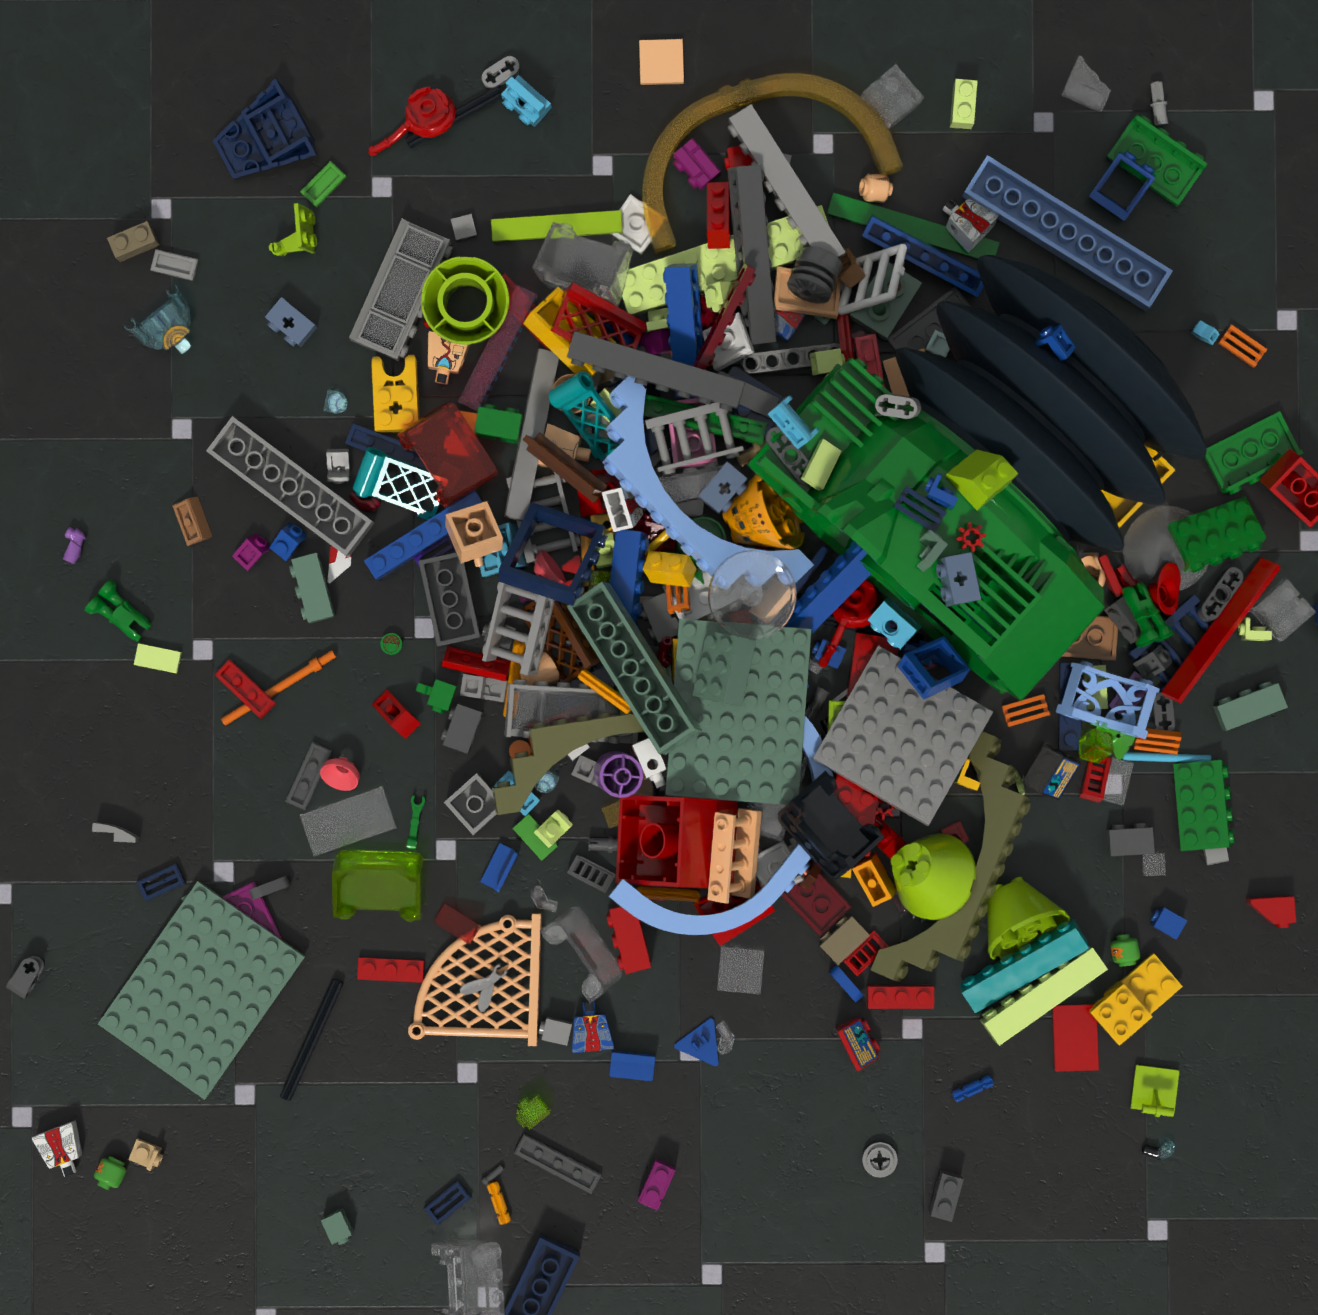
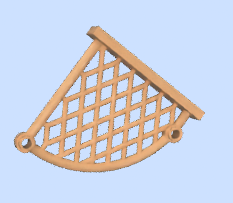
M532 913V920L516 919L513 915H504L500 921L478 927L449 945L432 964L421 984L415 1004L413 1023L408 1028L410 1037L416 1040L423 1038L425 1035L528 1038V1046H537L542 913ZM505 920H510L512 926L506 927L504 924ZM517 928L531 929V936H527ZM502 930L504 932L499 935L495 931ZM514 932L522 937V939L513 944L504 937ZM487 933L495 937L486 943L478 938ZM473 940L481 946L470 951L463 945ZM500 940L509 947L498 952L491 945ZM531 941V954L526 953L518 946ZM458 949L466 953V955L459 959L451 956ZM486 949L494 955L487 960H483L476 954ZM514 950L522 956L511 961L504 955ZM472 957L480 964L470 969L462 962ZM498 958L507 963L506 966L499 970L497 969L499 974H503L505 970L512 967L521 972L520 975L513 979L505 975L502 978L507 981L499 987L494 985L493 995L499 993L506 1000L498 1005L491 1001L489 1005L493 1008L484 1013L475 1008L478 1005L479 999L469 1004L461 998L466 994H454L447 989L455 983L463 986L466 983L461 980L469 975L476 979L484 978L476 973V971L484 966L494 971L495 967L489 963ZM530 958V971H526L517 964ZM447 960H450L452 962L449 965L442 968V965ZM459 966L466 972L456 977L448 972V970ZM444 974L451 981L441 985L433 979ZM530 976V989H526L517 981ZM431 984L437 987V989L427 994ZM513 985L521 991L510 996L503 990ZM443 991L451 998L441 1003L433 996ZM476 992L473 994L479 998L481 993ZM528 993L529 1006H525L516 999ZM426 1000L437 1005L431 1010L423 1012ZM457 1001L465 1007L454 1012L447 1005ZM512 1002L521 1009L510 1014L502 1007ZM443 1009L450 1016L440 1020L432 1014ZM471 1010L478 1016L468 1021L460 1015ZM499 1011L506 1017L496 1022L488 1016ZM529 1011L528 1024H525L516 1016ZM422 1017H428L437 1023L439 1027L425 1026L422 1023ZM456 1018L465 1024L466 1027H443V1025ZM484 1019L493 1025L494 1028H471V1026ZM512 1020L521 1026L522 1029H499V1026ZM414 1027H419L421 1033L416 1034L414 1032Z

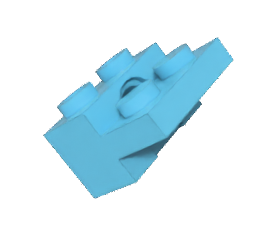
M519 75L515 79L512 76L506 82L507 88L501 94L504 100L502 104L510 111L514 109L520 114L519 119L527 126L531 124L535 127L552 108L551 103ZM520 100L525 103L523 107L519 105Z
M505 523L498 525L503 537V547L500 551L482 556L484 565L480 566L482 577L499 573V567L518 531L517 524ZM524 550L515 567L516 569L528 566Z
M890 597L883 601L868 619L872 629L878 633L881 632L887 637L890 645L899 649L905 646L921 628V625L903 611ZM893 621L898 626L897 629L891 628L889 622Z

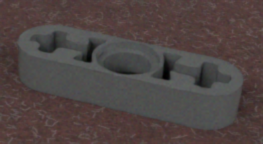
M779 427L769 429L765 435L768 446L796 481L807 485L799 477L802 474L798 468L794 471L791 467L797 465L802 459L805 463L801 464V466L805 470L809 460L800 449L793 445ZM773 431L776 434L779 432L782 434L780 440L783 444H785L787 441L790 443V445L784 447L780 453L777 450V448L781 447L779 443H772L770 440L773 437L771 435ZM788 449H793L797 453V459L793 463L787 462L784 458V454Z
M1231 567L1221 574L1198 607L1197 612L1201 620L1210 622L1220 615L1243 582V573L1240 569ZM1234 574L1235 576L1233 579L1235 581L1229 583L1228 586L1225 585L1231 578L1229 575ZM1217 589H1222L1225 592L1224 600H1219L1216 597ZM1213 603L1216 604L1210 611L1212 614L1207 615L1206 608L1210 607Z

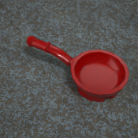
M423 87L416 90L408 99L405 123L389 137L371 146L368 149V154L376 156L384 149L390 148L408 130L421 137H435L443 134L451 127L455 120L456 108L453 100L437 88L435 90L430 87Z
M867 580L832 613L839 625L824 654L819 658L818 663L820 667H826L829 664V660L834 652H836L845 628H862L871 624L868 619L882 604V598L877 588Z

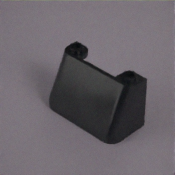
M825 770L777 814V818L829 878L836 880L853 868L885 837L876 825L867 823L862 826L833 794L837 790L836 780Z

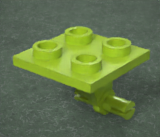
M299 203L294 204L296 232L277 243H270L269 250L274 255L285 256L287 253L298 251L315 253L317 237L314 234L313 225H315L316 220L311 209Z
M1135 1065L1130 1108L1141 1110L1142 1113L1154 1114L1155 1117H1160V1115L1173 1117L1180 1071Z

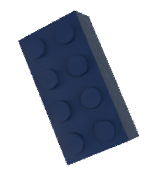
M541 1233L503 1315H552L576 1266L580 1252Z

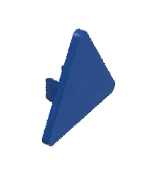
M710 1018L675 1043L674 1048L708 1064L718 1066L714 1019Z

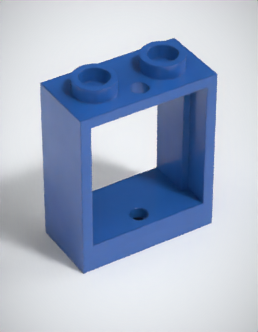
M1128 151L1125 153L1119 152L1089 195L1090 198L1123 221L1127 219L1156 178V175L1153 174L1155 170L1145 163L1140 165L1135 161L1137 157ZM1121 160L1148 178L1127 208L1100 191Z
M945 636L906 653L897 666L923 700L962 682L970 670L967 663L960 657ZM935 654L952 674L937 682L920 663V661Z

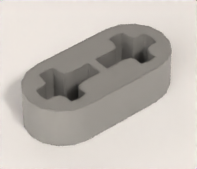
M507 56L486 69L482 74L484 86L488 89H493L506 83L511 76L514 78L520 71L518 60L512 56ZM507 62H509L510 64H515L513 66L514 71L511 72L510 70H506L502 73V71L506 69ZM489 74L492 76L500 74L495 78L496 82L494 84L491 81L486 82Z
M884 394L877 398L875 408L878 413L884 416L910 419L919 415L921 404L914 397ZM888 399V403L895 404V407L887 408L886 411L883 402ZM910 403V406L914 407V411H910L908 414V410L901 409V405Z

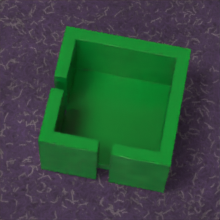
M484 404V407H478L474 433L479 438L496 440L497 437H501L500 441L518 444L523 415L520 414L518 409L506 408L505 411L498 410L495 405Z

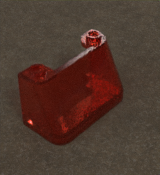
M452 402L437 406L397 434L400 438L401 446L405 450L416 451L438 485L435 494L436 500L445 508L498 475L494 463L457 406Z

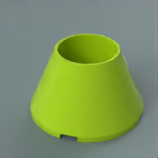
M455 257L442 262L429 274L422 289L421 307L426 322L438 336L455 344L469 345L488 339L502 326L509 309V293L503 277L491 264L475 257ZM466 286L480 289L487 296V305L480 317L470 322H460L447 314V302L454 291Z

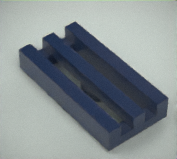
M907 486L893 506L933 532L947 513ZM907 493L939 514L938 517L905 497ZM902 501L934 521V523L930 525L900 504Z
M177 863L136 882L145 902L186 883ZM174 870L175 874L144 888V883ZM178 878V882L147 895V891Z
M457 1180L425 1206L424 1210L438 1226L471 1199L472 1196L468 1194L459 1180ZM456 1187L459 1189L433 1212L430 1210ZM463 1194V1199L440 1218L436 1217L439 1212Z

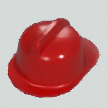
M1174 563L1165 564L1160 571L1159 578L1148 587L1154 605L1166 615H1172L1178 607L1181 575L1180 570Z

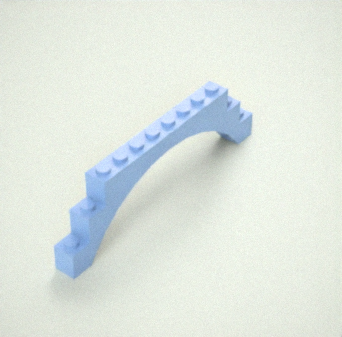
M627 377L626 380H623L609 395L613 406L621 409L623 412L605 429L608 432L609 438L620 444L602 462L605 465V470L610 475L617 477L621 487L627 492L630 491L636 497L635 501L642 508L645 507L651 513L650 516L656 523L662 524L666 529L667 535L673 540L676 539L682 545L681 549L688 556L691 555L697 561L696 564L702 571H707L717 587H722L725 590L743 573L750 585L759 588L775 572L779 574L778 577L784 584H788L790 587L794 585L814 566L799 549L766 551L736 545L722 540L699 527L678 508L658 479L645 444L643 414L646 388L643 385L634 383L635 378Z

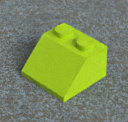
M975 450L949 471L945 477L978 511L1006 488L1019 473L1003 456Z

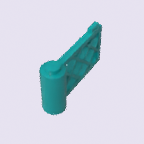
M580 371L549 391L550 404L557 409H562L590 446L589 449L592 450L591 453L595 459L599 458L600 461H603L620 445L610 438L599 436L600 429L605 430L608 426L600 423L601 415L607 417L610 423L616 416L595 390L594 381L589 373ZM587 398H593L597 404L596 408L587 405ZM571 408L581 409L582 416H576ZM587 411L596 414V421L586 419ZM586 425L595 427V435L588 433ZM599 442L608 444L607 452L604 453L601 450Z
M368 447L365 450L352 488L359 497L367 498L368 496H374L417 512V517L429 520L430 517L432 518L436 515L449 478L391 457L379 449ZM389 462L398 465L401 473L391 477L387 470ZM413 471L419 473L422 480L411 484L407 474ZM403 476L408 486L397 490L393 480ZM433 479L443 482L441 488L434 492L431 491L427 483ZM390 482L394 490L389 495L379 492L381 485ZM424 483L429 494L418 498L414 487ZM410 489L415 500L405 502L402 500L400 493ZM431 497L434 503L433 510L424 509L420 501Z

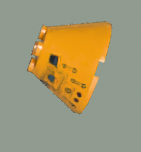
M755 474L747 483L748 486L740 496L737 494L732 499L734 503L726 513L724 511L722 513L725 523L729 524L733 542L735 544L741 543L744 545L796 549L800 547L804 540V532H801L800 523H803V521L792 512L793 507Z

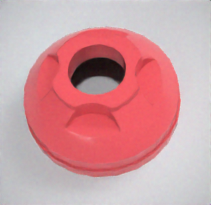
M544 550L539 551L535 557V574L561 584L565 583V576L555 560Z
M339 757L327 760L320 770L323 781L335 789L349 791L355 789L359 783L360 774L354 763L350 762L347 758Z

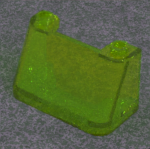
M338 852L332 868L333 918L349 919L355 915L358 909L399 911L400 917L405 921L421 920L423 856L410 852Z

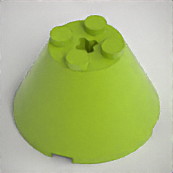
M942 833L927 835L905 845L891 859L899 899L903 906L917 917L929 920H940L949 917L967 902L972 893L970 890L973 879L976 880L975 861L969 848L954 836Z
M1017 877L1004 886L1002 884L996 885V891L990 897L987 904L988 953L994 960L996 959L995 957H1000L1001 959L1007 954H1013L1024 944H1031L1038 940L1042 934L1052 932L1063 922H1069L1070 917L1065 910L1024 881L1022 877Z

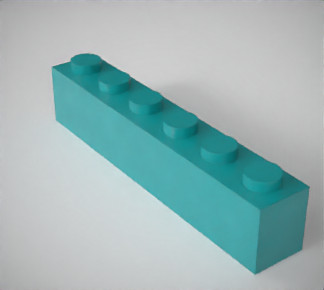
M1074 919L1069 922H1063L1057 929L1050 933L1042 934L1038 940L1031 944H1024L1017 952L1003 956L994 965H987L980 973L966 977L960 983L961 992L973 1011L977 1013L1089 949L1088 941Z

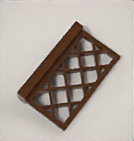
M539 432L535 438L528 435L523 438V441L529 445L526 449L528 452L596 504L602 496V492L606 491L609 487L542 433Z
M533 600L521 610L527 612L531 609L535 610V601ZM555 600L543 651L553 659L559 672V681L569 683L578 677L583 669L588 670L601 661L567 608L568 604ZM555 618L558 620L561 629L554 627ZM525 620L527 626H528L529 629H530V628H531L530 622ZM553 632L560 634L559 643L553 642ZM566 637L569 639L572 648L565 646ZM552 647L559 649L558 658L552 654ZM564 651L571 653L570 662L563 660ZM577 656L584 665L583 667L576 665ZM563 665L570 668L569 677L567 678L562 671Z

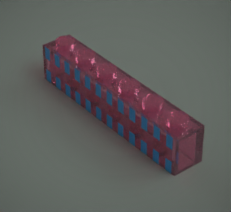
M516 285L509 299L506 319L498 331L490 337L458 400L459 403L478 412V407L484 406L524 327L523 322L532 311L538 299L537 294Z

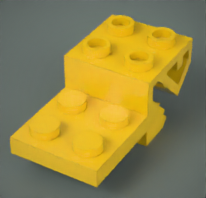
M1152 953L1121 981H1117L1104 993V997L1098 1000L1089 1012L1116 1044L1120 1046L1152 1018L1151 1014L1183 986L1159 958Z

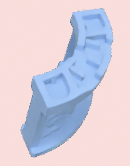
M1082 660L1080 664L1072 662L1070 666L1072 671L1062 704H1058L1056 713L1076 720L1086 721L1091 725L1104 729H1112L1122 734L1146 739L1148 733L1146 730L1156 693H1159L1160 689L1152 686L1153 682L1141 678L1139 682L1092 668L1093 664ZM1082 673L1090 676V682L1086 683L1082 680L1083 686L1087 688L1085 691L1078 688ZM1096 676L1107 680L1097 683ZM1121 684H1125L1132 687H1130L1126 692ZM1113 687L1122 699L1124 706L1115 707L1107 713L1105 718L1101 717L1100 705L1091 695L1104 688ZM1136 690L1146 692L1141 707L1133 706L1132 702H1137L1141 699V697L1136 698L1134 696ZM1077 692L1080 694V696L1073 704L1075 694ZM1087 699L1095 706V709L1091 712L1086 709V706L1090 705V703L1085 702ZM1122 710L1126 711V714L1121 713V720L1115 719V712ZM1135 711H1141L1136 725Z

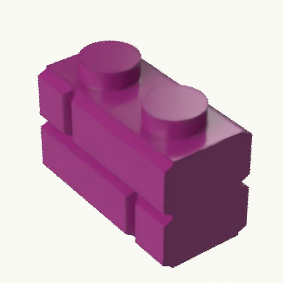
M693 138L673 154V159L675 160L672 162L680 173L684 171L688 175L687 181L694 189L698 187L702 191L707 187V183L713 182L721 175L720 169Z
M656 1158L638 1196V1202L658 1211L674 1176L676 1167Z

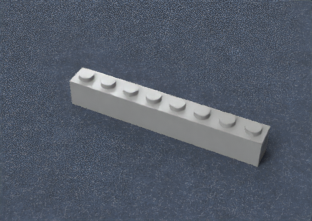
M749 105L730 117L729 126H727L728 130L734 138L737 136L740 140V149L745 156L749 155L753 161L751 165H761L765 179L763 181L765 188L769 193H774L777 198L774 201L779 210H784L788 215L786 220L792 230L797 229L800 234L798 239L802 246L822 248L831 252L839 259L845 256L846 252L753 106Z

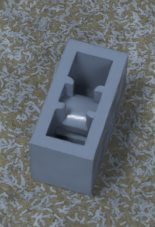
M282 297L265 316L269 321L267 326L276 333L279 330L286 336L283 339L293 347L296 344L302 347L317 329L314 323ZM287 320L293 321L294 327H287L285 322Z
M726 462L698 497L718 514L721 511L726 513L734 503L731 501L732 497L736 493L740 496L748 486L745 484L747 478ZM728 484L730 493L720 494L721 488L719 486Z
M972 552L937 560L936 573L941 578V597L946 603V607L981 600ZM954 578H959V582H955Z

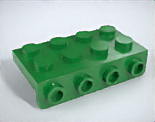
M1135 115L1106 157L1113 162L1120 151L1123 153L1128 151L1137 157L1135 160L1140 165L1145 163L1155 170L1153 174L1156 175V178L1149 188L1176 207L1179 206L1207 166L1202 155L1196 152L1193 154L1187 150V146L1183 142L1171 139L1167 131L1162 128L1157 129L1143 115ZM1122 160L1117 165L1143 184L1148 179Z
M1279 411L1208 447L1204 458L1222 494L1229 492L1232 495L1242 490V484L1249 482L1251 485L1261 479L1260 475L1266 473L1289 448L1298 455L1304 452L1302 449H1299Z
M1246 496L1174 521L1167 526L1186 564L1183 568L1185 573L1190 571L1192 573L1199 572L1204 569V566L1209 564L1211 566L1218 565L1224 561L1223 559L1229 557L1230 559H1235L1241 556L1242 552L1248 550L1249 552H1254L1262 547L1261 544L1266 539Z
M1223 760L1173 764L1181 851L1231 848V843H1235L1234 830H1230L1229 821H1233L1232 808H1228L1227 799H1231L1230 786H1226L1225 778L1229 777L1228 764L1224 765Z

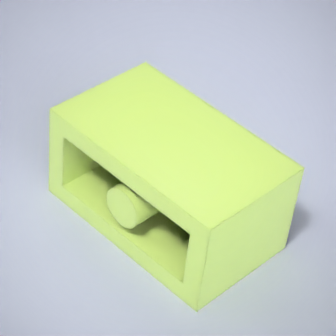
M955 79L952 92L950 128L972 129L975 118L977 80Z

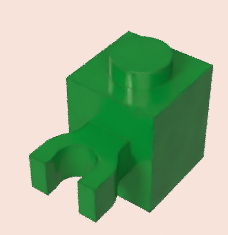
M435 679L433 687L418 683L416 691L430 696L427 704L432 706L431 710L441 714L444 713V710L450 711L457 686Z

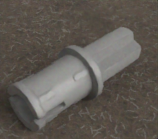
M1161 81L1152 82L1153 103L1150 104V107L1153 109L1154 126L1168 124L1166 112L1168 102L1164 101L1163 84Z

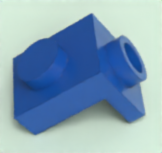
M289 523L281 529L269 548L283 560L287 561L307 535L302 532L300 527Z

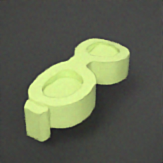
M1016 770L1013 784L1016 783L1019 794L1024 795L1025 787Z

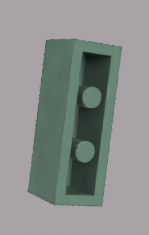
M313 553L291 559L292 565H289L292 578L296 577L298 586H295V591L298 599L302 598L304 607H300L303 619H307L308 623L311 624L336 617L319 554Z
M1271 681L1258 685L1259 689L1251 692V689H1246L1239 692V697L1231 699L1228 696L1218 700V705L1213 706L1222 731H1228L1288 708L1279 683L1272 684Z

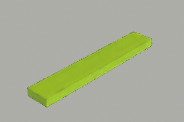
M621 210L491 219L493 242L623 233Z

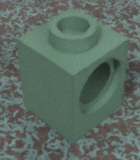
M343 1208L321 1219L331 1244L338 1242V1245H341L351 1240L350 1236L354 1231Z

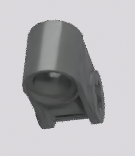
M38 956L24 959L10 978L6 988L26 999L44 970L43 959ZM32 962L34 963L33 967L35 968V970L33 971L30 970L31 966L29 965Z

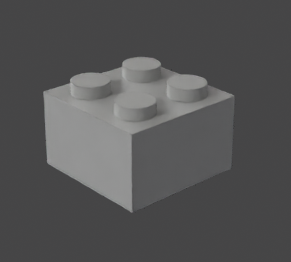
M479 773L471 777L444 802L472 835L476 834L497 815L492 788Z

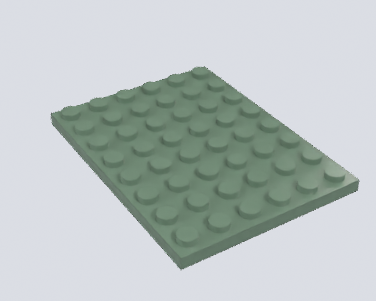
M679 619L674 686L702 731L669 753L665 795L787 805L799 794L812 629ZM707 631L756 641L742 707L692 696Z
M197 881L98 1025L205 1100L306 956L205 884Z

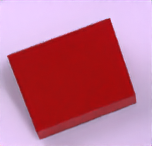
M576 555L561 566V569L566 573L576 575L581 564V557Z

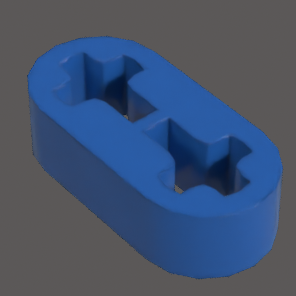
M837 964L828 971L855 1003L864 996Z

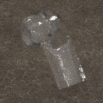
M541 886L533 887L531 898L535 906L540 909L556 912L558 902L547 899Z
M722 1021L715 1027L721 1034L717 1051L724 1055L732 1050L735 1037L725 1021Z

